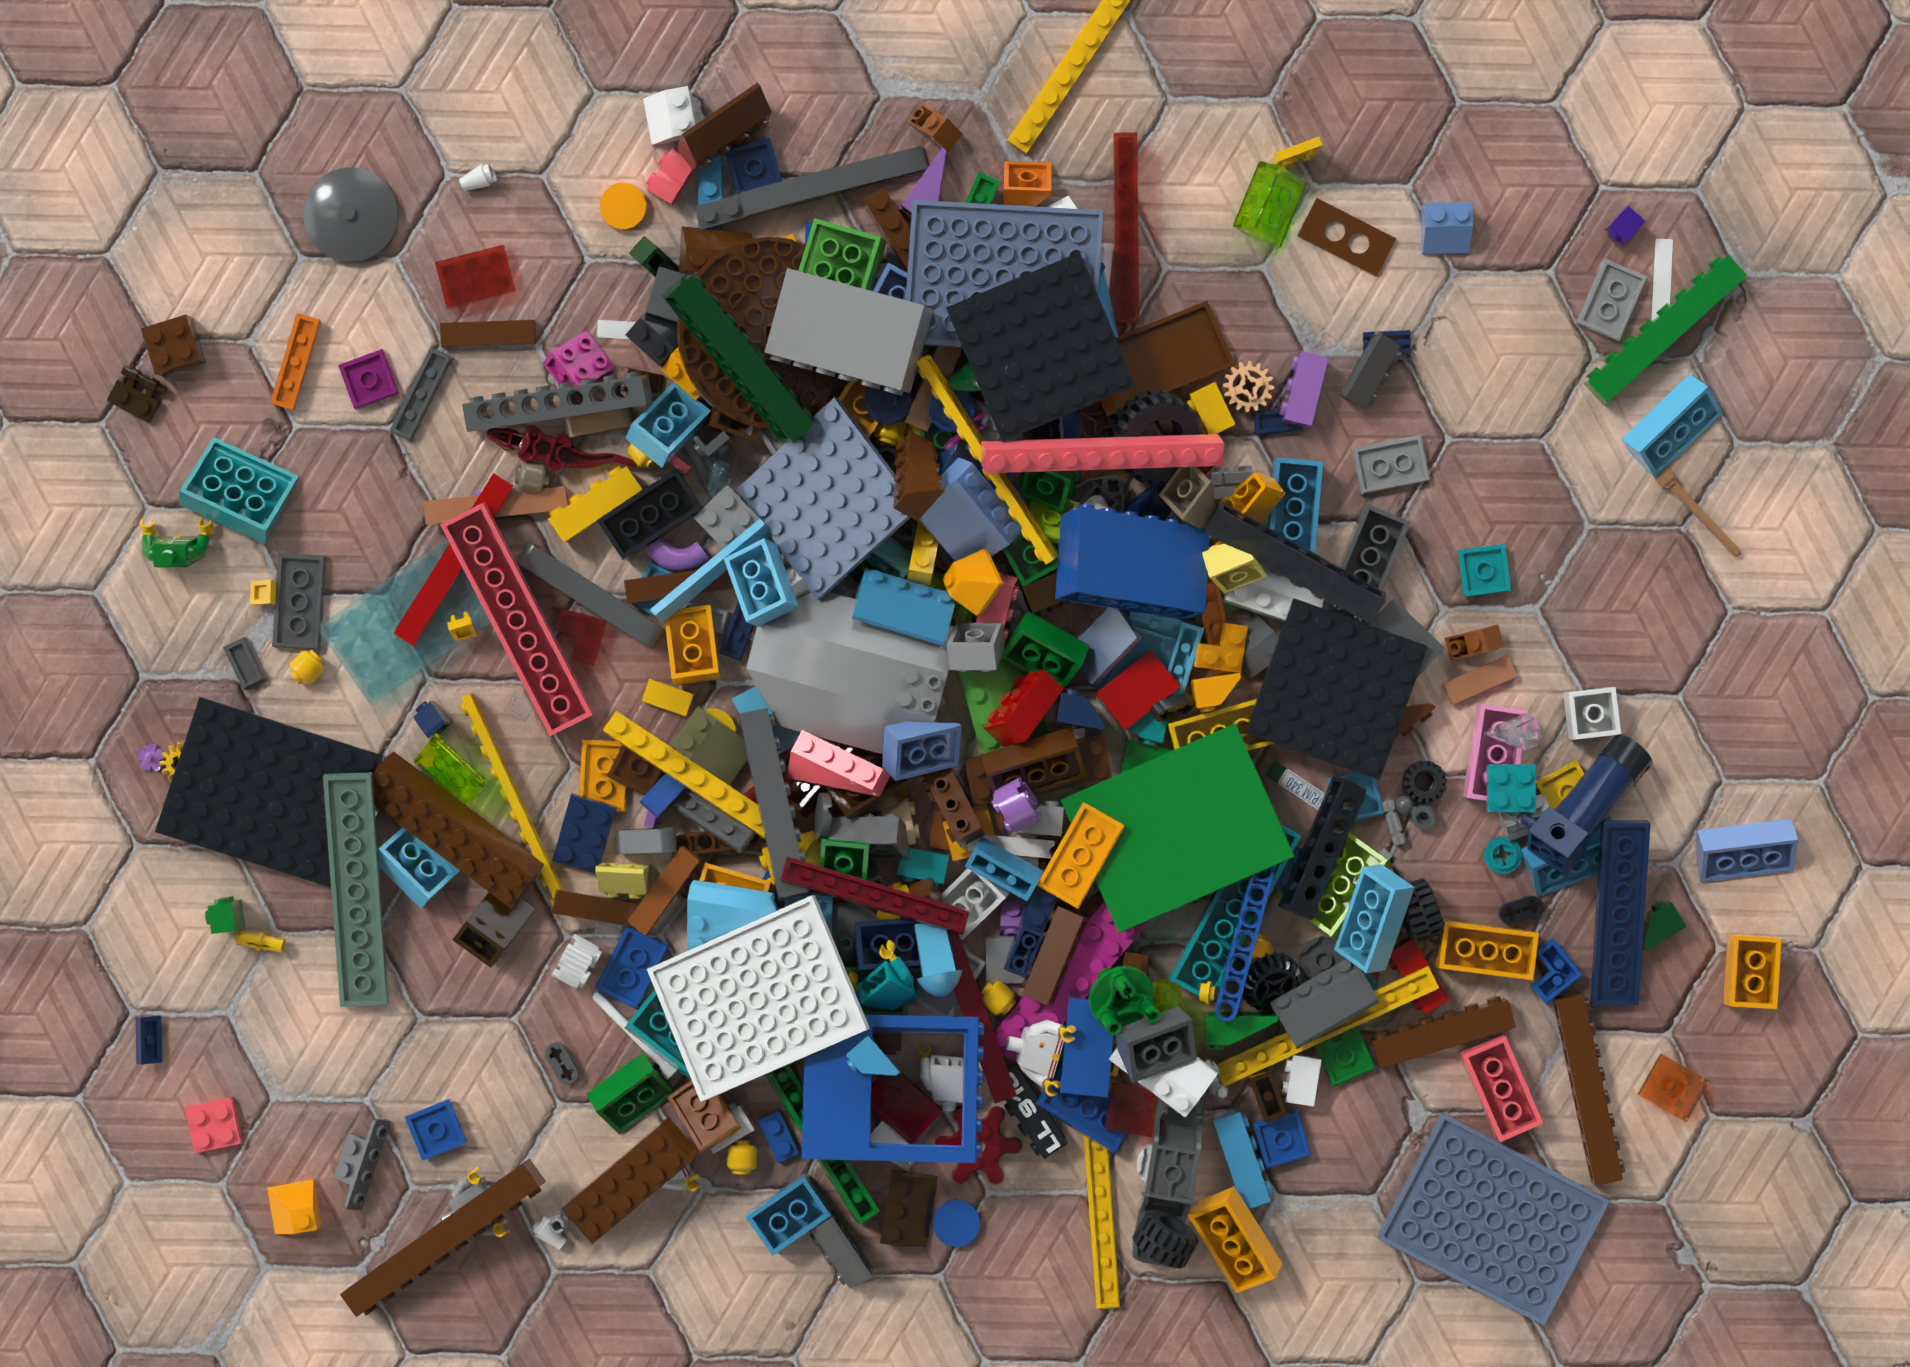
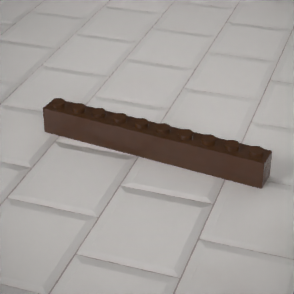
M529 1158L348 1287L340 1296L355 1317L362 1313L367 1316L378 1308L376 1306L377 1302L382 1300L385 1303L395 1296V1289L398 1287L402 1290L414 1282L412 1277L417 1274L422 1277L432 1269L430 1265L433 1262L437 1261L440 1264L450 1256L448 1253L450 1250L455 1248L458 1251L468 1244L466 1239L471 1235L476 1238L487 1230L485 1225L490 1222L495 1225L505 1217L503 1213L506 1210L510 1209L513 1212L524 1204L522 1202L523 1198L529 1196L531 1199L542 1191L540 1186L546 1182Z

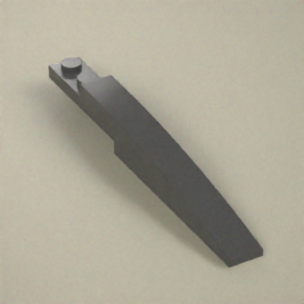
M919 146L739 193V195L695 206L694 208L700 229H710L789 206H798L927 170L928 166L923 148Z

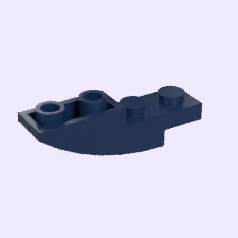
M1037 885L1031 899L1027 902L1003 968L1026 978L1043 939V932L1058 897Z

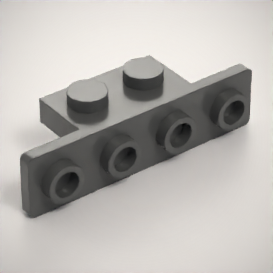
M373 1118L366 1138L356 1133H348L334 1174V1178L350 1185L343 1206L347 1210H361L366 1201V1195L391 1123L387 1119Z

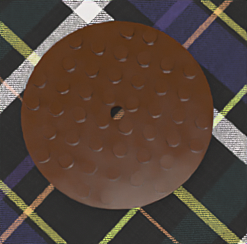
M781 237L753 238L733 244L709 259L694 277L698 276L705 283L706 287L704 289L710 296L714 295L721 303L719 308L725 315L728 313L736 321L737 325L735 327L740 333H745L752 341L750 346L755 352L759 351L767 360L765 364L771 371L775 370L782 378L781 384L785 389L789 388L797 396L796 402L801 408L805 407L813 418L833 398H839L849 381L838 378L839 373H836L835 377L815 372L817 367L813 366V370L810 371L793 366L794 361L792 360L790 365L770 359L771 354L765 353L768 341L765 333L766 328L772 326L787 268L799 270L806 245ZM678 317L677 340L681 361L686 374L698 393L708 404L730 419L754 427L769 428Z

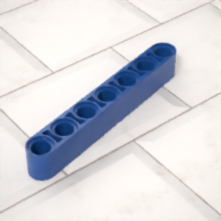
M1273 867L1268 869V876L1265 879L1258 877L1257 874L1248 878L1214 1007L1215 1016L1221 1021H1231L1237 1015L1274 876ZM1253 888H1258L1262 892V899L1258 902L1253 901L1250 897V892ZM1247 911H1252L1256 915V921L1252 925L1247 924L1244 920V915ZM1242 934H1246L1250 938V944L1246 948H1242L1238 944V938ZM1236 957L1244 961V967L1240 971H1236L1232 967V961ZM1233 980L1237 983L1238 990L1236 993L1229 994L1226 991L1228 981ZM1225 1003L1229 1004L1232 1008V1013L1228 1017H1223L1219 1012L1221 1005Z

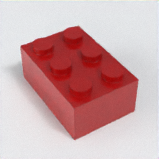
M1046 670L1032 671L1028 674L1017 676L1012 683V689L1001 697L999 701L1001 704L988 715V722L983 729L1002 747L1026 742L1064 689Z

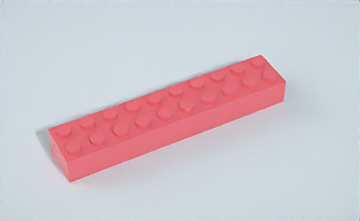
M484 502L440 524L549 736L592 716L594 712L486 503Z

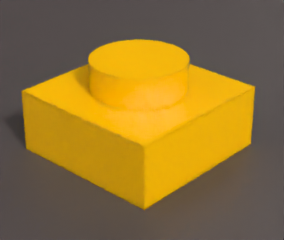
M251 581L250 605H276V581Z

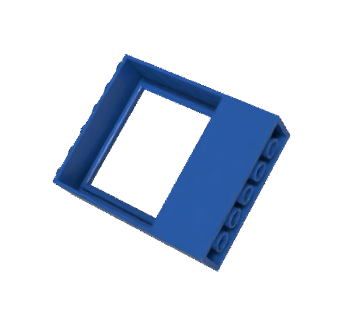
M864 1015L870 1029L804 1058L802 1159L976 1163L977 1158H982V1143L977 1142L978 1134H982V1119H978V1109H983V1095H979V1085H983V1071H979V1061H984V1047L980 1046V1037H984V1023L980 1022L979 1017ZM873 1032L964 1034L962 1145L870 1143L872 1074H863L860 1071L855 1073L847 1064L849 1058L846 1054L867 1036H870L873 1040Z

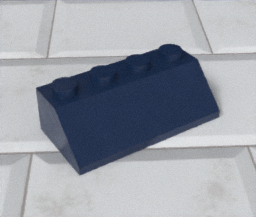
M906 918L855 922L854 958L856 973L871 972L885 961L890 962L889 959H884L880 956L881 945L888 950L886 946L888 940L895 943L894 954L896 957L899 956L908 969L921 968L914 926L915 924H920V922ZM947 931L950 948L953 956L951 932Z

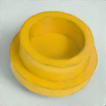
M1212 981L1201 983L1199 1000L1200 1002H1205V1005H1210L1211 1001L1216 999L1217 988L1213 986Z

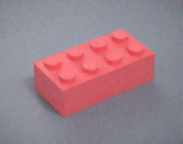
M1500 1033L1458 1052L1495 1139L1502 1142L1544 1124L1506 1036Z

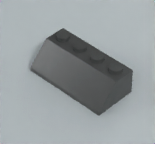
M1345 959L1270 1002V1005L1296 1049H1299L1380 1001L1362 970Z

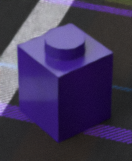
M1628 205L1605 230L1608 232L1607 236L1612 242L1623 245L1646 221Z

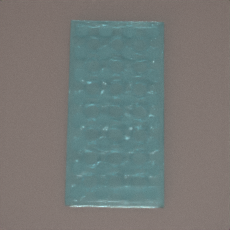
M447 538L317 627L370 705L382 699L467 640L454 641L448 629V622H451L452 615H455L457 620L464 618L463 612L466 611L474 622L477 632L491 623L462 568L414 646L393 634L449 545Z

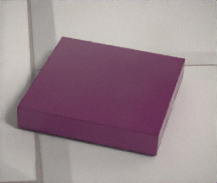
M383 349L338 365L355 410L400 394Z

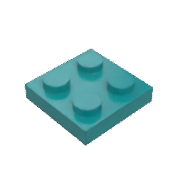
M1505 544L1457 550L1463 597L1511 590Z
M1487 764V812H1536V765Z

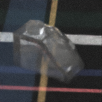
M1525 712L1483 731L1486 737L1515 748L1523 747L1524 751L1537 746L1536 741L1542 739L1535 713Z

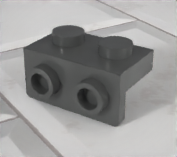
M723 431L708 445H705L698 436H695L693 439L696 444L693 447L703 458L708 456L712 460L718 454L720 456L726 454L732 448L730 444L733 441Z

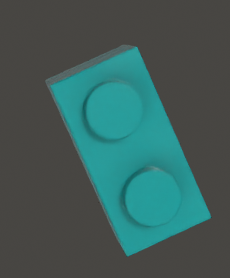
M909 847L910 860H900L897 875H902L901 880L915 882L916 878L924 880L931 877L937 887L939 883L944 884L949 855Z

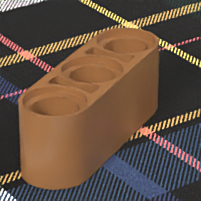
M627 407L563 417L566 437L573 439L630 428L633 418L631 408Z

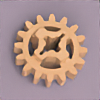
M1248 361L1247 366L1244 367L1243 363L1240 362L1238 363V370L1234 367L1230 368L1232 376L1226 374L1224 377L1229 381L1222 385L1223 388L1228 389L1224 397L1230 396L1231 400L1228 404L1236 403L1237 411L1244 407L1245 413H1248L1250 407H1252L1256 412L1258 411V404L1265 407L1267 404L1264 399L1272 398L1268 391L1273 390L1274 386L1269 385L1268 382L1273 380V377H1266L1265 374L1268 372V369L1261 371L1260 363L1252 367V362ZM1248 371L1256 373L1260 378L1256 379L1250 376ZM1239 374L1240 382L1238 386L1233 387V381ZM1245 380L1248 384L1254 385L1251 393L1242 388L1245 385ZM1264 386L1261 397L1257 399L1256 393L1258 388ZM1241 395L1245 397L1248 402H1243L1239 400L1236 396Z

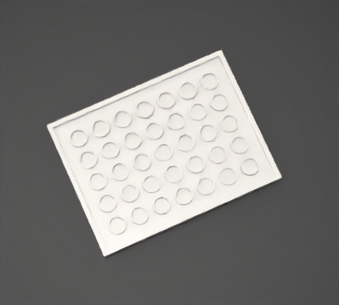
M811 895L647 969L700 1102L870 1029L815 895Z

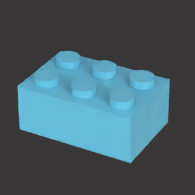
M673 382L631 424L625 439L663 468L704 426L711 410L698 400L695 401Z
M763 538L724 558L747 623L760 627L799 607L776 543Z

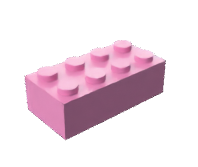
M1486 704L1476 705L1463 797L1487 801V764H1520L1528 711Z

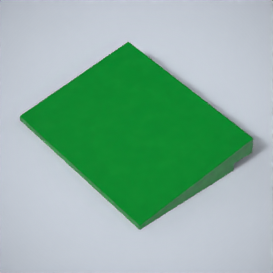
M1236 723L1061 799L1070 823H1072L1082 803L1085 802L1126 825L1095 879L1118 933H1122L1294 858V854Z

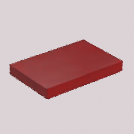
M1150 650L1095 693V695L1122 729L1126 731L1150 712L1151 707L1156 702L1170 696L1180 688V685Z

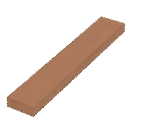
M565 486L543 488L540 493L528 491L510 492L495 517L549 512L560 505L562 508L568 506ZM479 495L423 501L426 525L444 523L470 510Z

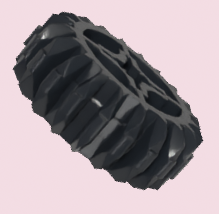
M1274 951L1271 955L1265 953L1262 958L1257 956V960L1250 963L1242 993L1243 999L1251 1007L1267 1011L1271 1007L1270 1002L1301 985L1302 977L1299 966L1293 958L1285 955L1283 952L1278 954Z

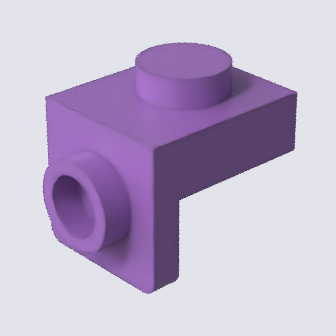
M1003 900L1001 902L1000 936L1015 935L1025 910V901Z

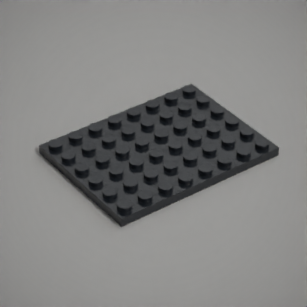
M199 697L155 832L331 887L323 775L372 772L373 776L381 763L383 755L204 697Z

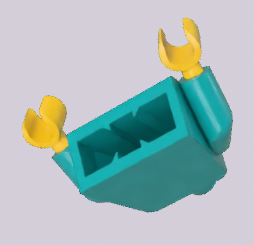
M888 940L886 944L888 950L881 945L880 956L884 959H889L890 962L885 961L859 984V975L856 972L851 971L848 974L853 989L856 991L855 994L860 998L861 1005L870 1008L895 1010L905 1001L915 1002L918 997V991L913 985L914 978L901 958L895 956V943Z

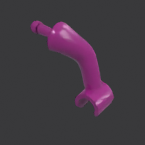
M979 414L973 419V423L978 431L988 426V424L982 425L979 422V419L983 418L985 414ZM958 433L945 444L944 450L963 441Z

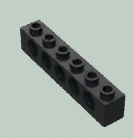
M1332 776L1278 907L1299 917L1313 920L1314 915L1318 911L1323 893L1327 890L1331 874L1337 866L1339 855L1346 845L1349 831L1355 823L1357 812L1364 802L1367 789L1345 778Z

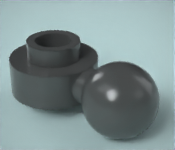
M1401 796L1396 800L1395 806L1397 811L1401 814L1410 813L1412 815V822L1417 828L1429 829L1434 825L1437 814L1430 805L1421 804L1416 807L1413 799L1409 796ZM1421 813H1427L1429 817H1423Z

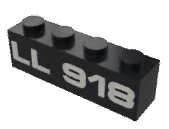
M1013 1063L1007 1069L1017 1096L1005 1100L1007 1103L1004 1107L1011 1117L1015 1115L1020 1123L1017 1124V1127L1024 1137L1028 1135L1032 1140L1030 1146L1037 1156L1041 1154L1046 1159L1067 1145V1139L1049 1112L1036 1105L1039 1097L1016 1063Z

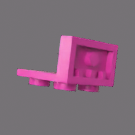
M587 331L580 333L553 350L543 362V365L558 384L572 382L573 386L581 385V380L595 378L596 381L614 368L613 364ZM577 391L575 398L580 395V392Z

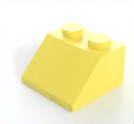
M1226 544L1214 545L1207 551L1202 552L1209 578L1224 594L1268 577L1265 569L1252 555Z

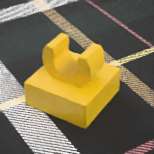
M466 611L463 612L464 618L457 620L455 615H452L451 622H448L449 632L455 642L478 636L477 628Z

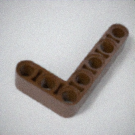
M707 831L683 833L676 836V842L680 838L688 841V850L693 854L734 850ZM703 835H707L712 839L710 848H704L700 845V838ZM759 836L757 842H750L746 848L766 846V840ZM697 867L683 886L690 885L693 880L699 881ZM681 888L677 896L681 901L687 903L688 898L683 895Z

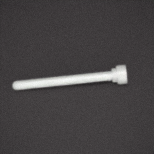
M595 992L593 994V1000L660 1066V1074L668 1080L677 1069L624 1029L628 1021L601 993Z

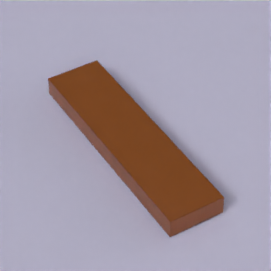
M681 846L627 922L645 936L648 935L701 862V859L686 847Z

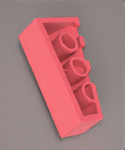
M803 730L791 750L787 779L806 781L811 784H821L880 797L890 778V775L884 769Z

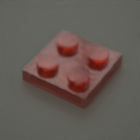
M1112 1082L1105 1129L1152 1138L1158 1096L1147 1088Z

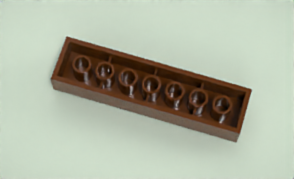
M394 751L379 764L374 772V803L379 810L512 909L523 898L543 868L544 864Z

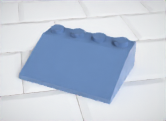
M959 457L941 475L942 483L940 485L944 487V493L919 519L954 562L982 549H988L990 556H993L1008 546L1023 529L1018 520H1013L1008 512L1009 507L998 497L996 491L975 465Z

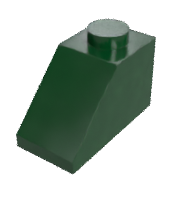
M645 236L629 252L655 278L659 267L679 272V267Z
M1660 900L1651 906L1652 910L1646 913L1642 950L1647 951L1686 927L1672 902Z

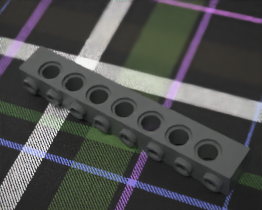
M640 371L626 373V378L618 379L617 375L603 377L604 381L595 383V378L581 380V385L573 386L572 382L558 384L559 388L550 389V385L536 387V392L528 393V389L515 390L513 396H506V393L502 392L491 394L492 399L484 400L483 396L469 398V403L462 404L466 430L471 432L653 403L648 374L640 375ZM622 384L628 388V395L626 397L620 392ZM599 388H602L606 393L604 400H601L598 396ZM577 391L583 395V402L581 404L575 398ZM555 395L561 400L559 407L555 406L553 402ZM532 399L538 402L537 410L531 407ZM510 402L514 403L516 406V412L514 414L511 413L509 410ZM488 405L493 408V417L487 414Z

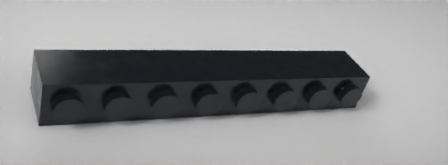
M1222 501L1219 502L1206 523L1205 533H1207L1210 539L1216 542L1221 541L1228 546L1252 555L1260 565L1263 564L1268 567L1273 574L1277 576L1283 575L1290 579L1293 585L1310 590L1312 595L1318 599L1324 598L1330 601L1336 609L1348 611L1360 622L1366 621L1371 624L1386 602V592Z

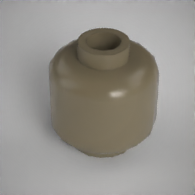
M524 461L522 465H517L515 483L518 484L520 490L540 493L544 486L548 487L550 473L546 472L545 464Z

